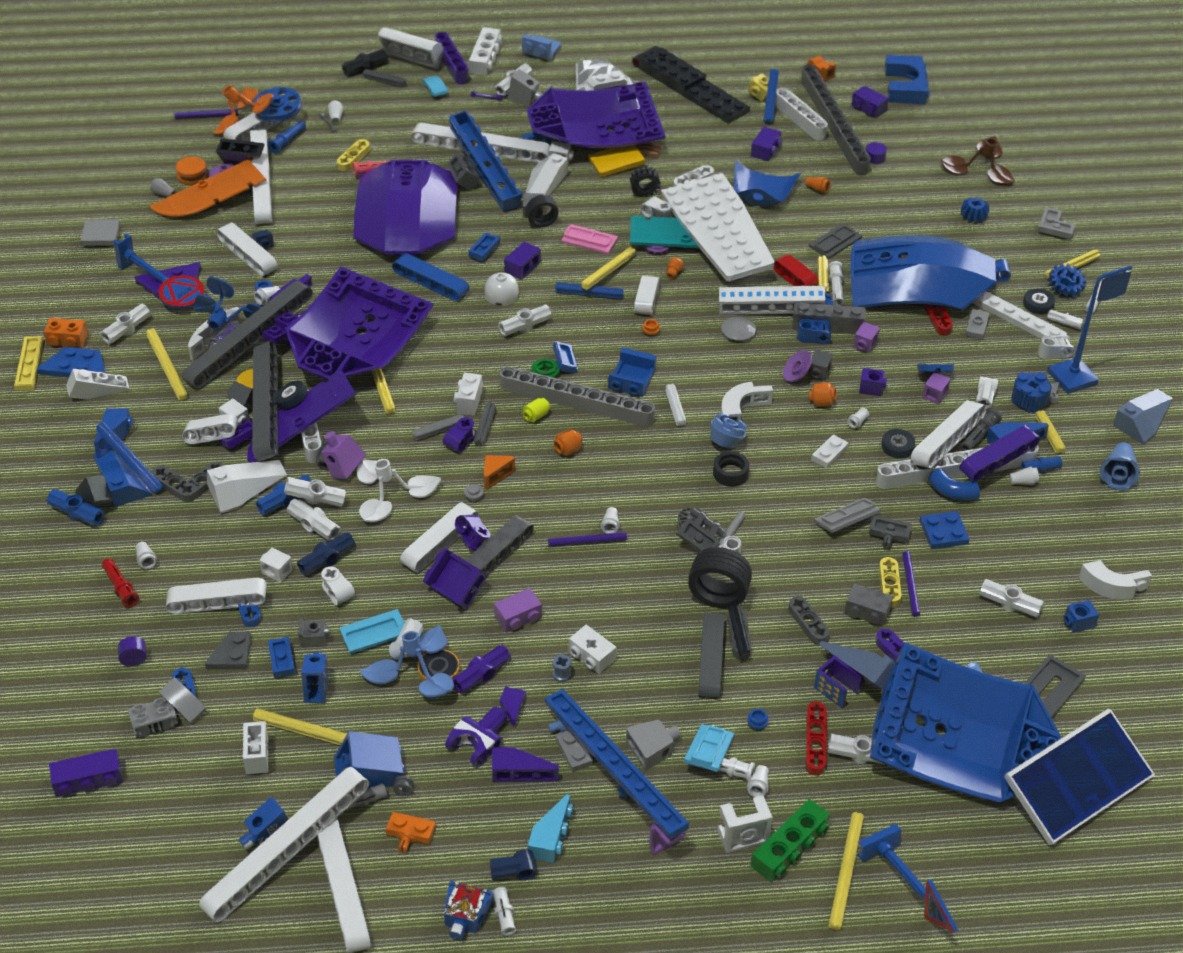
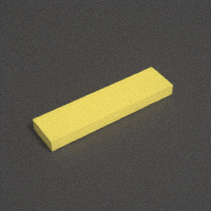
M43 336L24 337L14 384L15 391L34 390L38 372L37 368L39 367L44 343Z

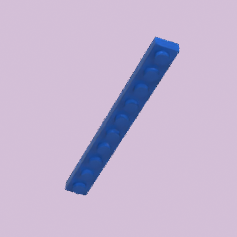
M564 689L545 698V704L670 840L689 829L687 820Z

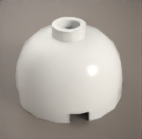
M496 273L491 275L486 281L485 298L489 303L493 305L502 303V306H506L518 299L519 287L512 275Z

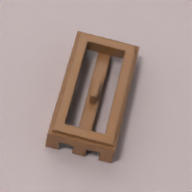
M651 142L635 145L643 156L656 159L662 150V145Z

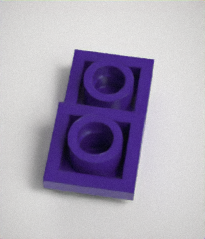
M287 312L276 318V325L262 332L263 339L271 340L275 345L287 337L285 327L287 328L298 317Z

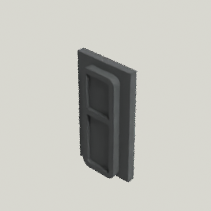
M841 223L811 242L809 247L830 259L855 241L860 240L863 235Z

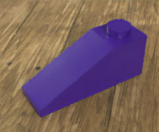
M492 748V782L559 781V765L517 748Z

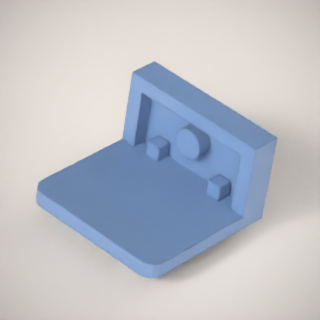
M526 34L522 36V53L550 60L561 46L560 41Z

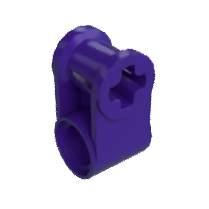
M469 417L459 419L444 435L443 445L459 453L464 451L466 446L475 438L473 419Z
M459 515L456 517V530L464 539L468 548L476 551L490 537L489 530L477 515Z

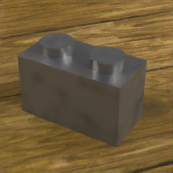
M854 584L847 598L844 614L884 626L891 609L893 596Z

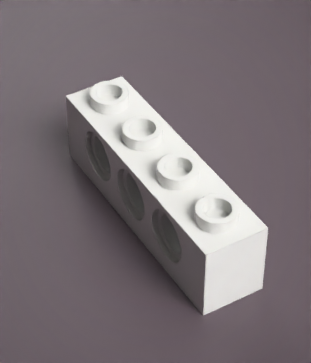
M482 28L469 59L470 74L487 76L489 70L492 69V62L495 61L496 53L499 52V45H502L503 41L500 29Z

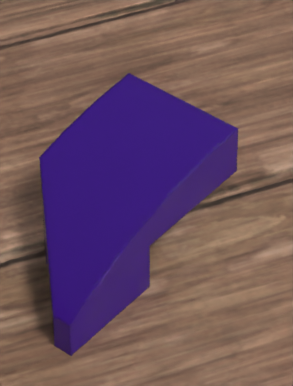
M505 687L500 698L501 709L510 718V723L515 725L520 714V708L525 700L526 691Z

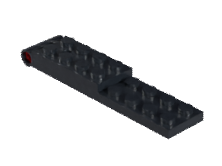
M653 46L632 58L635 68L641 69L727 124L750 112V106L707 81L705 73L662 47Z

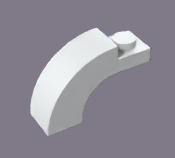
M1101 560L1082 564L1079 574L1080 580L1089 589L1104 597L1118 600L1133 599L1135 591L1148 589L1152 577L1149 570L1131 574L1115 573L1105 567Z

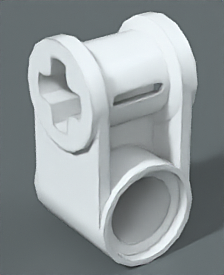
M655 196L641 205V212L646 217L672 218L670 215L672 207L669 202H665Z
M1068 335L1044 336L1038 349V355L1043 359L1069 358L1075 353V348L1070 344Z
M326 567L323 569L321 574L324 580L322 589L336 606L355 597L353 586L337 568Z

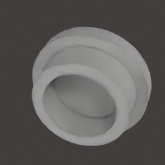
M477 484L468 485L464 489V495L467 500L477 502L483 496V488Z

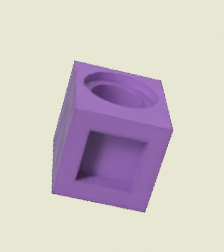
M863 322L855 333L853 347L870 353L878 341L880 327Z
M934 372L925 383L922 398L940 404L948 393L951 379Z

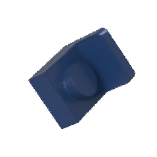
M264 230L251 234L252 239L263 249L274 247L272 232Z

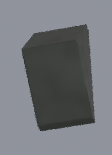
M104 475L86 477L75 490V494L80 495L94 505L112 503L113 500Z

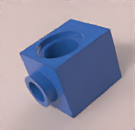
M1090 600L1067 605L1064 622L1073 633L1095 628L1099 614Z

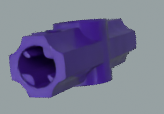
M498 645L483 657L480 655L474 657L469 662L468 668L452 678L455 690L460 694H464L478 683L490 681L495 671L511 660L508 649L504 645Z

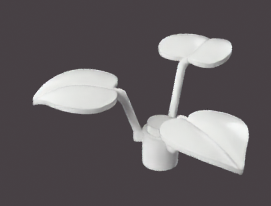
M363 458L357 467L358 479L364 484H372L378 479L380 499L365 501L360 507V516L366 522L381 521L389 516L392 511V504L389 501H383V482L390 481L392 475L397 478L405 489H409V494L415 498H424L431 495L440 484L441 478L425 475L415 476L409 479L407 485L396 473V470L391 469L389 460L380 459L375 461Z

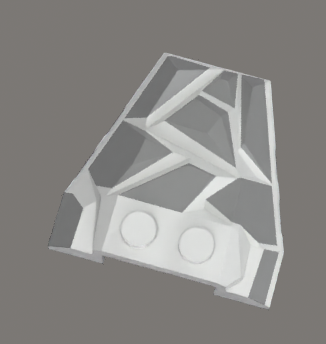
M603 57L576 63V90H599L635 84L633 79Z

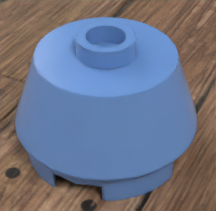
M719 413L717 417L711 420L710 438L721 447L735 448L746 436L745 430L747 426L741 420H738L737 423L729 419L730 415Z

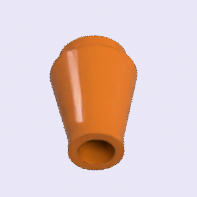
M807 177L805 186L820 193H827L830 189L831 181L826 177Z

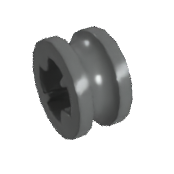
M397 776L394 779V793L400 796L411 795L414 780L409 776Z

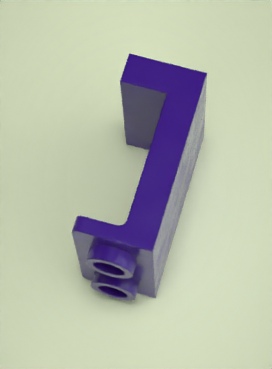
M443 548L437 554L432 567L425 573L423 582L458 605L468 609L488 574L448 549Z

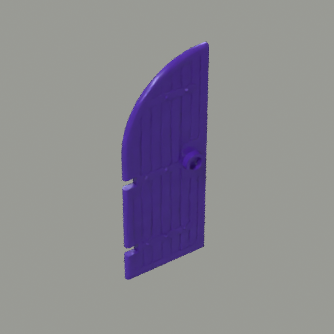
M341 369L329 376L328 382L324 383L322 381L310 389L299 404L292 408L278 411V448L299 433L306 431L309 426L356 395ZM252 440L247 452L248 463L258 462L253 454Z

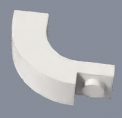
M746 382L731 388L722 400L721 413L730 415L729 419L738 423V420H741V410L750 405L772 403V385L753 387L752 382Z

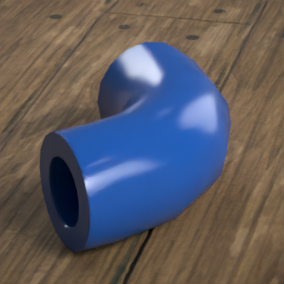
M943 469L933 471L928 477L932 487L947 498L970 501L977 500L980 497V489L977 482L956 481L950 478Z

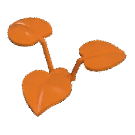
M228 85L222 94L228 99L227 103L231 108L232 114L226 116L220 122L216 131L212 133L215 135L224 134L228 127L237 122L238 117L232 103H238V109H243L248 104L254 106L252 111L257 114L267 108L274 95L270 93L262 95L256 103H253L258 95L257 89L244 87L241 95L232 85Z

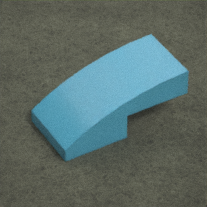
M438 76L422 79L423 85L428 87L430 95L435 97L448 93V89Z

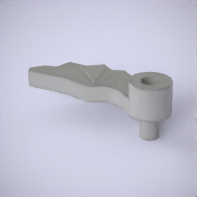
M1059 382L1051 385V403L1058 402Z

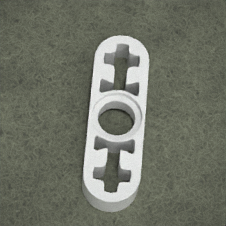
M708 165L694 169L676 177L673 187L713 176L714 169Z

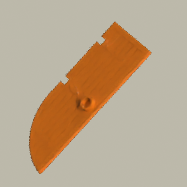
M248 159L150 205V208L163 216L181 217L192 215L216 205L215 201L217 200L222 202L250 189L249 185L256 186L266 181V178Z

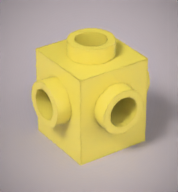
M761 73L758 77L754 76L749 82L751 86L748 91L761 102L767 97L769 79Z

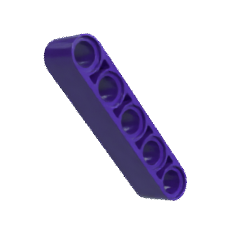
M446 32L436 33L435 42L442 44V61L452 78L460 85L468 83V66Z
M1023 425L964 459L959 466V470L970 480L976 482L1036 447L1041 437L1027 425Z

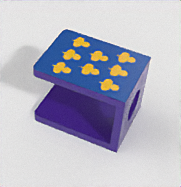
M834 655L816 671L814 688L836 705L843 708L845 706L847 689L833 680L831 676L856 694H859L861 691L863 676Z

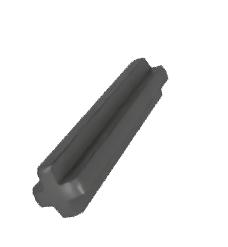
M369 69L363 71V77L400 87L406 85V79Z
M491 402L485 405L474 438V443L478 444V446H482L485 443L496 406Z

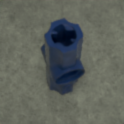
M347 532L328 543L326 541L319 542L312 553L297 561V566L304 576H308L324 565L331 567L339 560V556L356 547L352 535Z

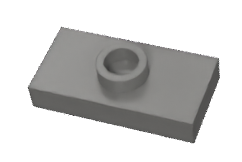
M972 309L965 336L983 339L990 313Z

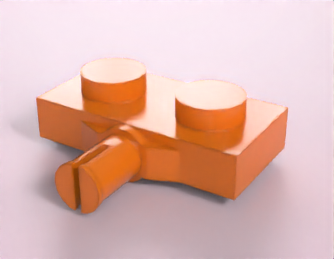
M392 812L386 827V835L399 838L401 842L398 850L400 852L403 850V853H405L410 842L430 843L436 828V821Z

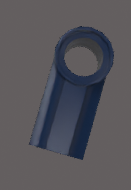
M519 850L513 856L489 859L492 880L517 877L519 880H530L537 874L534 854L531 850Z

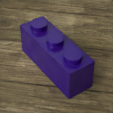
M116 748L49 763L51 785L55 797L67 796L81 791H90L94 788L112 786L123 782Z

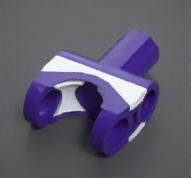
M492 707L479 722L469 716H465L450 732L445 747L450 751L465 745L474 747L475 751L471 756L470 763L475 767L481 766L492 757V748H500L503 738L495 732L507 721L506 714L499 707Z

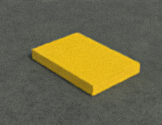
M635 145L613 147L588 155V160L601 178L645 164L644 157Z

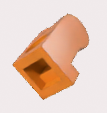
M816 56L807 61V65L810 64L816 67L824 82L835 77L836 64L834 62L828 63L821 56Z

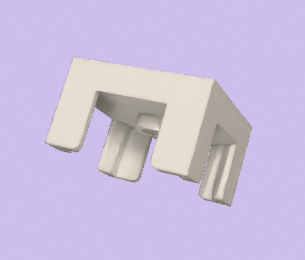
M763 795L753 798L758 813L742 817H736L732 804L720 805V814L725 827L718 825L717 831L726 853L762 845L770 837L772 815Z

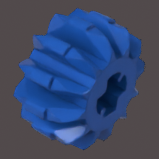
M969 197L968 200H964L961 206V215H963V219H968V222L973 221L975 223L978 221L981 223L988 217L990 208L987 201H983L982 198Z

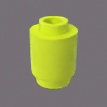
M537 398L523 407V417L533 423L548 414L550 404L545 398Z

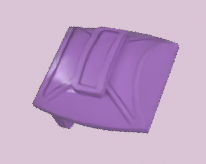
M653 823L650 826L649 836L652 855L654 856L679 843L680 839L685 837V831L670 840Z

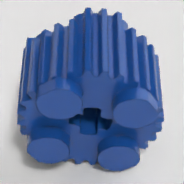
M1020 372L1015 379L1011 396L1012 404L1016 406L1018 404L1021 408H1025V411L1028 413L1037 412L1042 407L1047 406L1052 390V384L1046 379L1047 375L1043 372H1037L1036 374L1034 372Z

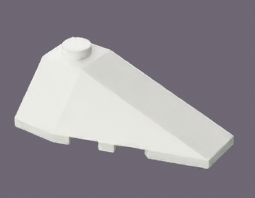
M553 153L540 161L531 171L526 193H538L549 196L568 174V158Z
M280 460L231 464L207 470V485L222 514L239 509L246 501L251 498L254 499L264 489H269L286 478L287 474Z

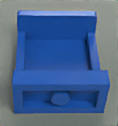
M622 347L620 361L614 373H610L608 376V389L643 397L656 370L657 356Z

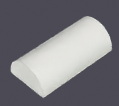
M386 27L380 30L378 36L386 54L432 68H439L443 57L441 43Z

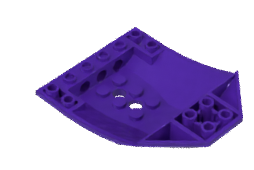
M646 81L622 85L617 88L585 91L556 89L551 86L527 109V115L533 132L586 148L624 147L666 138ZM614 128L615 130L608 131L607 129Z
M391 160L361 174L356 196L353 238L384 254L390 255L420 254L455 239L458 183H456L451 171L426 160Z
M340 266L315 301L287 328L285 327V331L298 368L329 381L328 377L340 369L346 377L378 370L389 364L409 342L434 304ZM374 319L375 321L367 322L366 320ZM359 329H365L367 331L365 334L359 335L357 333Z

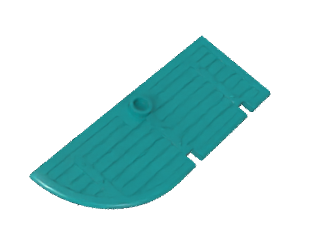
M631 216L630 245L699 248L680 225L677 218L650 217V220H645V216Z

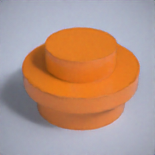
M648 319L644 322L642 330L645 334L655 335L660 331V326L656 320Z

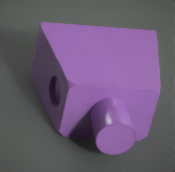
M330 431L324 436L328 445L322 451V456L333 479H347L366 454L351 436L336 435L334 431Z

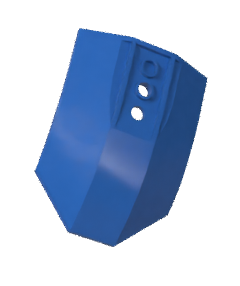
M896 235L857 240L851 249L850 272L853 307L907 303L943 305L964 310L996 284V264L994 258L961 242L940 236ZM901 255H908L906 258L900 259Z
M904 642L885 685L873 725L870 758L911 776L973 797L1003 802L1016 796L1006 781L1005 774L1054 744L1062 737L1033 684L1028 685L986 674ZM916 717L923 719L924 727L917 725ZM936 724H941L945 727L946 732L944 735H939L936 732ZM1060 751L1048 758L1055 769ZM1040 763L1017 778L1025 791L1050 780Z

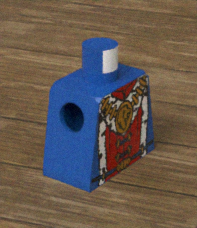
M450 881L444 911L445 925L451 927L450 937L461 940L465 931L476 933L493 905L492 891Z

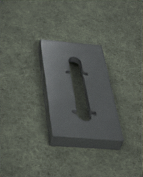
M1049 654L1024 684H1033L1038 695H1040L1053 678L1060 679L1059 684L1043 701L1052 719L1084 682L1086 675Z

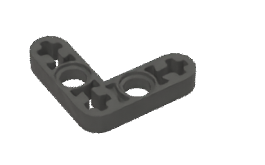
M212 462L189 480H186L165 466L155 467L152 470V474L163 485V489L184 502H192L209 489L207 481L203 484L197 483L200 480H207V470L224 465L221 462ZM172 482H179L176 486L170 485Z

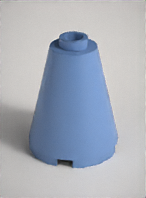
M1125 442L1118 443L1113 448L1100 469L1102 481H1105L1112 489H1129L1130 486L1138 482L1140 476L1134 450L1130 444Z

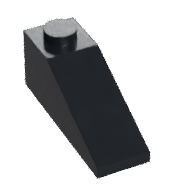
M221 138L216 153L223 163L239 164L248 159L250 161L259 159L265 144Z

